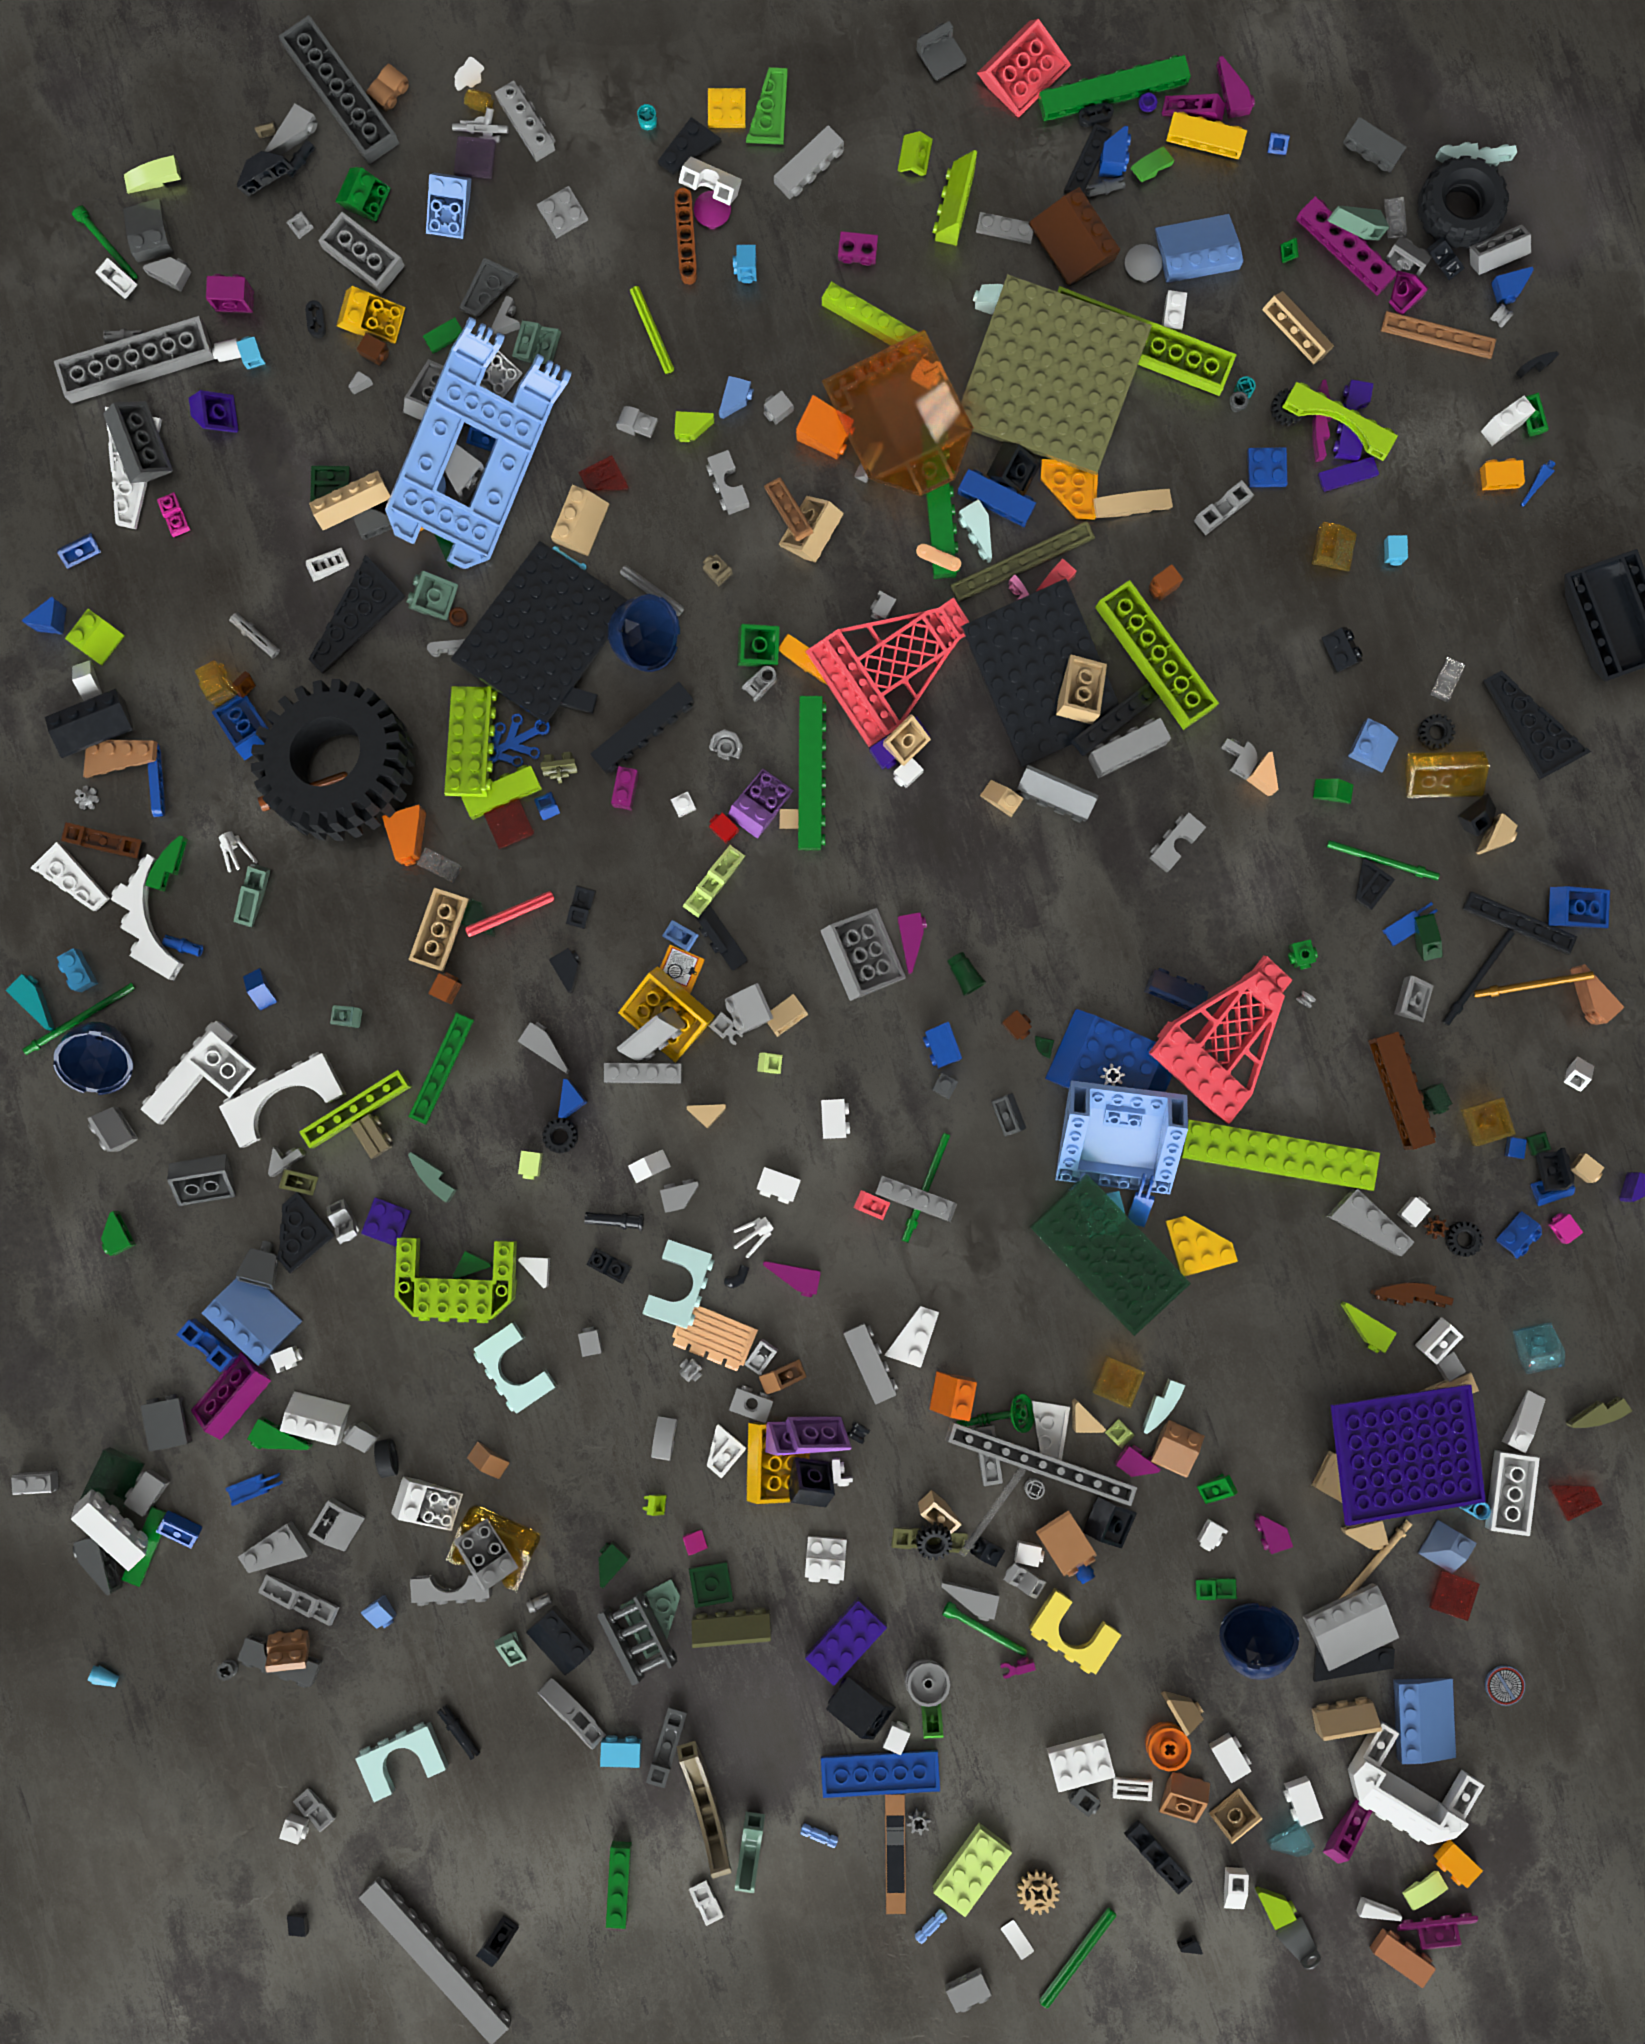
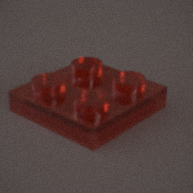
M519 798L484 813L499 849L534 834Z
M1441 1570L1429 1608L1468 1621L1480 1584Z

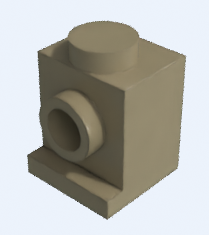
M717 554L715 556L709 555L703 561L705 564L703 570L718 586L733 574L732 569ZM715 564L720 566L717 570H714L712 567Z

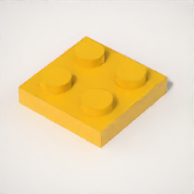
M708 88V128H746L745 88Z

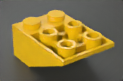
M351 286L346 290L336 326L355 334L364 336L367 333L379 340L396 343L406 307Z

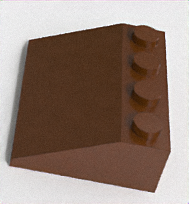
M1080 187L1064 195L1028 223L1069 286L1114 261L1120 251L1117 243Z

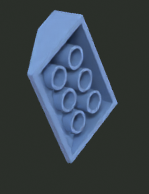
M1229 214L1155 228L1166 283L1239 270L1243 263L1240 242Z
M237 1278L202 1312L212 1324L258 1366L264 1364L270 1355L278 1349L303 1321L268 1288L241 1282Z
M1393 1679L1395 1730L1399 1733L1396 1739V1755L1400 1763L1423 1764L1456 1758L1453 1679Z

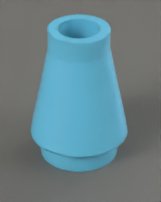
M94 1665L88 1681L95 1685L115 1687L119 1676L100 1665L99 1667Z

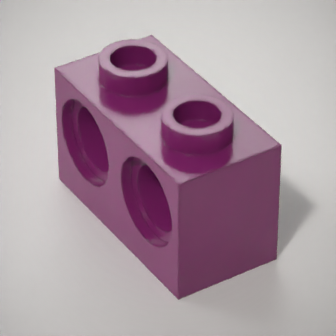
M841 231L838 260L846 264L858 262L865 266L875 264L878 235ZM846 246H851L853 250L845 251L844 248ZM869 248L872 252L864 253L862 250Z

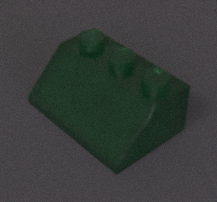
M111 1447L104 1449L80 1500L93 1489L95 1492H100L105 1497V1501L110 1506L114 1505L121 1515L125 1507L124 1502L127 1499L125 1495L131 1487L134 1488L136 1479L140 1475L145 1463Z

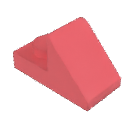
M861 1190L853 1208L883 1220L890 1202Z

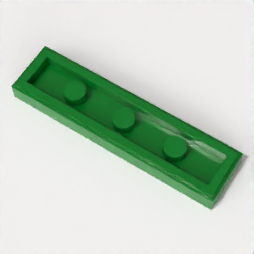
M154 1506L151 1507L142 1532L148 1537L146 1555L129 1571L125 1569L121 1580L137 1587L142 1585L162 1537L156 1530L166 1511Z

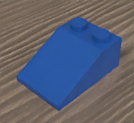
M236 695L212 711L228 739L244 760L253 755L251 753L252 744L264 745L262 740L256 735V731L259 726L267 729L269 727L247 695L244 698Z
M1569 886L1550 887L1549 926L1609 928L1610 890Z
M949 1022L925 1032L923 1041L926 1048L930 1047L932 1054L929 1057L933 1066L937 1065V1068H941L962 1059Z

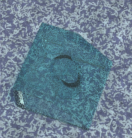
M1551 1322L1513 1331L1519 1360L1526 1375L1564 1366L1565 1350Z

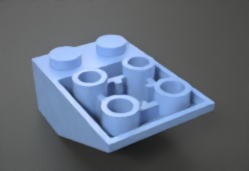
M441 173L429 175L427 234L464 238L472 178Z

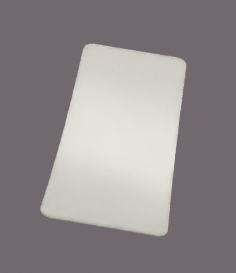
M1014 1920L1001 1928L1021 1960L1034 1952Z

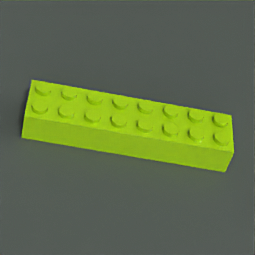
M1130 580L1099 600L1095 606L1096 610L1183 730L1208 714L1219 704Z

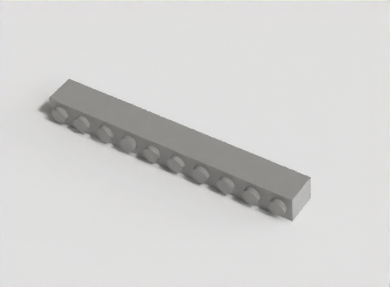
M952 1421L945 1440L949 1443L1129 1506L1132 1505L1137 1487L1129 1483Z
M379 1876L359 1896L361 1902L490 2044H493L509 2029L511 2024L509 2015L497 2007L495 1999L492 1996L488 1997L484 1992L483 1986L470 1977V1972L466 1967L460 1966L456 1956L444 1948L443 1942L438 1937L435 1938L432 1935L429 1926L424 1922L422 1923L417 1918V1913L404 1904L402 1896L394 1893L386 1879H382Z

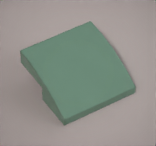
M522 320L512 357L533 363L536 355L540 354L544 358L541 366H545L548 360L553 361L561 331L541 326L539 323Z

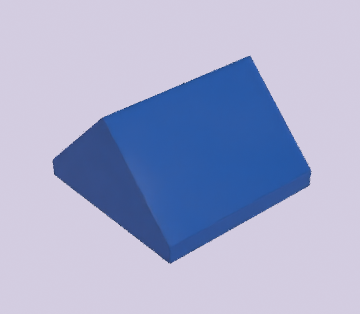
M51 597L22 619V621L37 632L63 634L67 608L54 597Z
M563 1079L558 1117L568 1118L585 1105L587 1100L571 1080Z

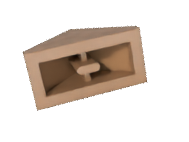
M479 1441L467 1457L481 1472L500 1479L510 1463Z

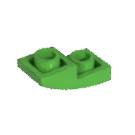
M1161 147L1132 165L1131 170L1141 182L1155 177L1158 171L1172 166L1175 160L1165 147Z

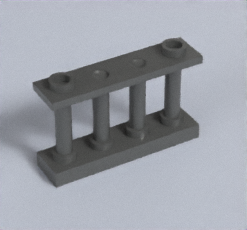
M642 1591L633 1598L634 1603L616 1612L611 1611L610 1607L597 1615L632 1686L638 1684L645 1677L644 1672L665 1662L668 1668H671L677 1662L676 1652L670 1647L650 1607V1601ZM639 1609L644 1620L624 1630L621 1629L617 1619ZM648 1627L653 1638L634 1647L629 1646L626 1637ZM657 1645L662 1655L642 1665L638 1664L635 1654Z

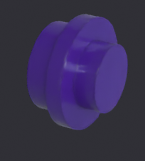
M1145 93L1140 97L1138 104L1142 111L1152 112L1157 107L1158 101L1154 94Z

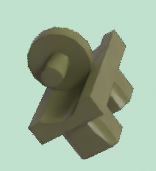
M571 752L562 753V760L555 761V757L552 754L544 755L543 762H540L543 776H550V779L557 778L560 784L563 783L564 777H569L571 773H578L575 758L573 759Z

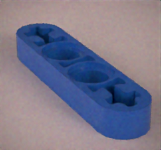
M158 744L156 761L148 763L151 811L154 817L165 816L161 749Z

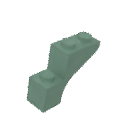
M746 1812L735 1891L754 1893L765 1814Z

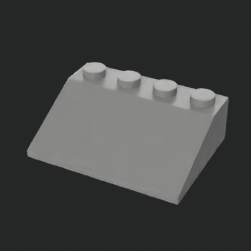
M877 908L830 924L820 930L850 1001L906 978Z
M1374 1583L1303 1616L1328 1671L1399 1638L1387 1604L1378 1585Z

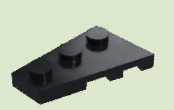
M691 117L659 158L658 164L674 175L682 169V166L690 157L696 158L700 154L703 155L709 148L722 142L721 138Z

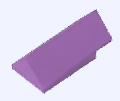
M788 1417L786 1422H767L765 1452L776 1456L843 1451L852 1448L841 1417Z

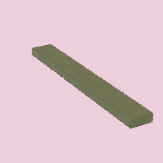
M1085 521L951 584L950 587L959 603L1011 579L1014 575L1017 576L1095 539V536L1088 522Z

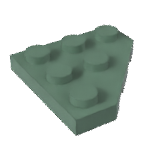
M672 1578L643 1593L648 1597L650 1607L666 1639L668 1638L681 1596ZM634 1599L620 1605V1609L634 1603ZM639 1609L624 1616L629 1626L644 1620ZM648 1627L634 1633L638 1644L653 1638ZM654 1645L642 1652L645 1658L648 1659L660 1651L657 1645Z

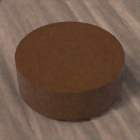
M455 607L449 612V621L455 627H463L468 622V614L463 608Z

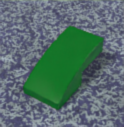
M1236 1578L1197 1579V1600L1237 1599Z

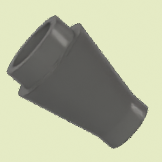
M1241 391L1233 393L1230 397V409L1233 412L1245 409L1249 402L1248 396Z

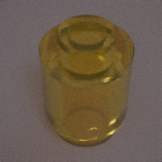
M468 89L464 98V104L468 105V108L486 113V107L492 108L494 100L491 99V94L476 89Z

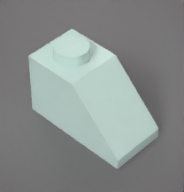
M985 284L981 286L980 291L976 290L973 298L975 309L993 315L1003 284Z

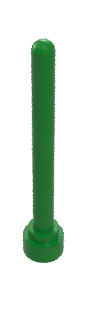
M83 205L76 207L72 212V216L76 221L84 223L132 280H136L138 278L137 273L90 220L88 210Z
M948 1601L944 1607L942 1615L946 1618H956L1022 1656L1027 1654V1650L1024 1647L958 1611L959 1608L954 1603Z

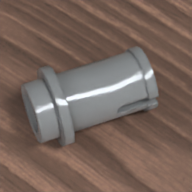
M548 1592L534 1599L529 1598V1601L526 1602L530 1613H536V1610L552 1604Z

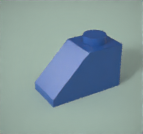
M1533 266L1495 277L1491 285L1497 304L1504 303L1507 305L1516 301V298L1522 292L1534 270Z

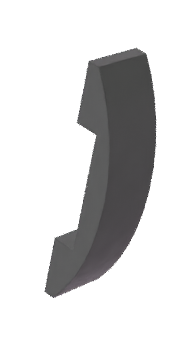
M668 1707L646 1783L665 1788L687 1712Z

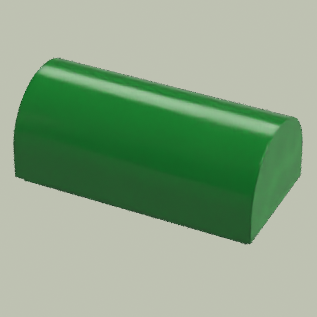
M1539 393L1526 396L1527 400L1536 410L1525 421L1529 436H1536L1547 432L1549 427Z

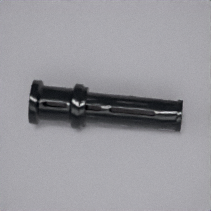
M585 1213V1224L618 1226L623 1230L634 1228L643 1231L644 1214L628 1215V1213H622V1215Z

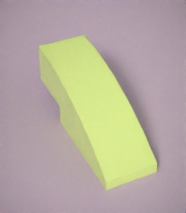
M172 155L140 165L125 173L124 178L127 193L129 194L163 187L166 182L181 180L178 161Z

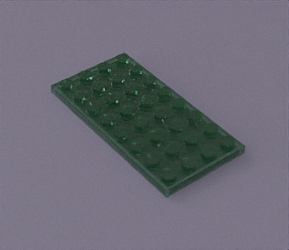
M1087 1173L1030 1225V1228L1134 1336L1191 1284Z

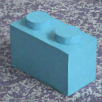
M614 1735L606 1736L601 1741L600 1767L639 1768L641 1764L642 1739H637L636 1736H626L625 1739H618Z

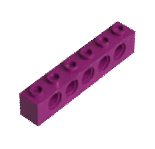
M1315 196L1299 212L1296 220L1378 296L1397 275L1394 267L1383 261L1381 255L1377 251H1373L1363 238H1359L1357 235L1328 222L1327 219L1333 212L1327 208L1323 200ZM1316 217H1322L1324 222L1318 221ZM1330 230H1336L1338 234L1334 235ZM1344 243H1349L1351 248L1346 247ZM1361 255L1365 258V260L1362 261L1357 256ZM1371 268L1377 269L1379 273H1373Z

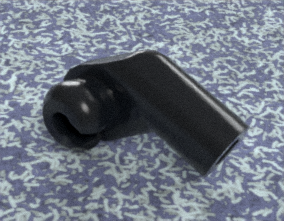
M740 1265L737 1275L727 1276L724 1279L725 1286L734 1289L744 1284L749 1267Z

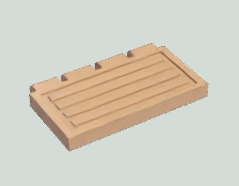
M700 1305L698 1308L695 1307L692 1313L696 1315L692 1326L688 1325L687 1329L676 1326L672 1335L675 1338L674 1346L686 1350L687 1345L691 1344L689 1352L704 1357L705 1352L708 1351L707 1359L720 1365L725 1358L727 1359L725 1367L735 1371L738 1370L740 1365L744 1366L758 1332L756 1328Z

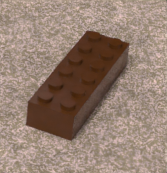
M1398 1031L1368 1040L1404 1150H1414L1436 1143L1434 1139L1436 1138V1132L1433 1127H1430L1428 1121L1430 1115L1427 1108L1424 1109L1422 1103L1424 1101L1423 1094L1416 1085L1418 1082L1417 1076L1410 1067V1055L1404 1049V1037Z

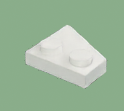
M720 1424L715 1429L707 1467L722 1478L747 1447Z

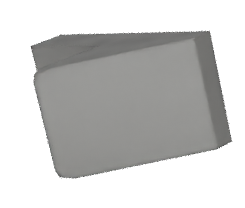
M507 295L491 327L493 329V336H496L499 332L504 335L520 329L519 321L510 318L514 316L516 306L513 298Z
M273 1147L268 1170L269 1176L275 1177L284 1169H287L306 1156L303 1149L292 1148L285 1153L286 1157H284L278 1147Z
M761 1339L744 1365L758 1375H761L778 1349L764 1339Z

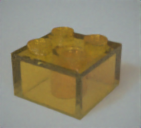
M1504 1097L1461 1109L1473 1146L1484 1145L1516 1134Z
M1106 1355L1092 1392L1131 1409L1145 1372Z

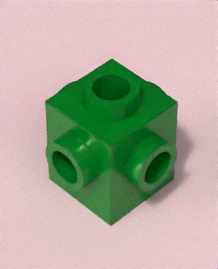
M1311 939L1289 945L1290 953H1288V958L1294 968L1299 966L1300 970L1311 968V964L1316 962L1318 954L1316 948L1312 946Z

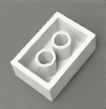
M1103 1733L1046 1748L1058 1792L1115 1778Z

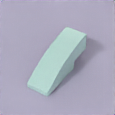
M1168 1379L1162 1397L1154 1394L1141 1429L1142 1432L1148 1434L1169 1415L1181 1397L1185 1388L1184 1384Z

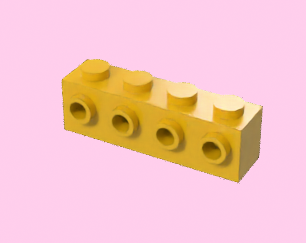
M1174 112L1166 141L1239 160L1247 130L1240 126L1225 125L1221 121L1213 122L1206 120L1204 117L1189 116L1185 112Z

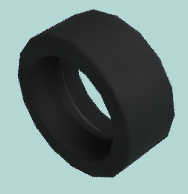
M393 1440L376 1441L374 1444V1457L379 1476L385 1478L397 1475L399 1470L398 1455Z

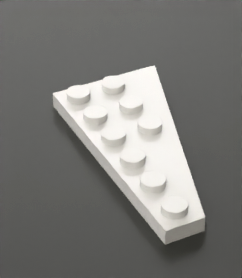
M152 417L159 433L162 420ZM107 425L110 467L113 477L112 489L114 490L115 521L118 526L137 529L147 482H129Z

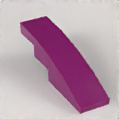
M1325 379L1321 381L1317 392L1324 393L1330 399ZM1313 415L1312 432L1315 462L1323 461L1327 456L1324 442L1330 437L1328 422L1331 421V417Z

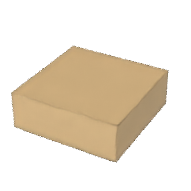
M780 809L779 828L798 829L799 809Z

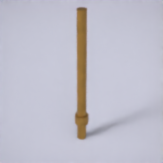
M1594 971L1511 985H1493L1490 988L1474 990L1476 998L1485 996L1497 997L1503 993L1595 979Z

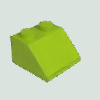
M87 609L65 639L97 663L103 665L125 635L90 609Z

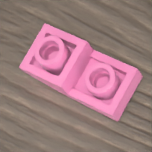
M1014 575L1009 580L1008 585L1013 594L1019 595L1017 598L1019 600L1028 596L1029 593L1020 579Z

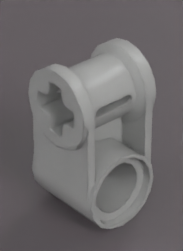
M764 666L742 686V689L746 690L753 697L754 702H757L777 681L776 671L771 666ZM764 673H773L772 679H763Z

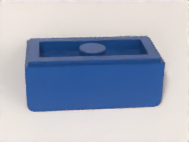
M470 425L466 443L492 451L496 439Z
M89 533L59 548L57 553L68 569L101 553V550L93 534Z
M1542 1181L1530 1185L1538 1206L1574 1195L1575 1193L1574 1184L1567 1190L1546 1192Z
M167 1511L156 1532L188 1548H192L202 1530V1526L171 1511Z

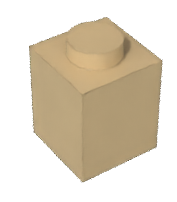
M1580 1153L1570 1166L1571 1171L1586 1183L1597 1182L1601 1178L1602 1170L1604 1169L1602 1165L1586 1153Z

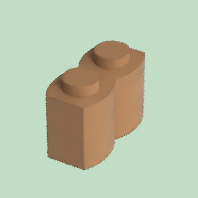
M387 64L380 72L378 78L369 86L366 94L371 101L384 111H387L396 105L397 97L407 91L409 81L400 71Z

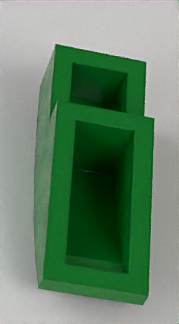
M179 835L166 847L154 863L145 886L165 892L170 874L178 875L188 841L187 838Z

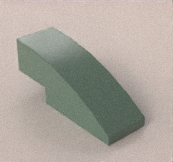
M251 864L247 867L244 885L240 889L233 922L253 927L264 897L271 869L256 864Z
M410 1152L408 1156L421 1180L436 1196L446 1203L450 1202L457 1189L442 1180L445 1172L418 1154Z

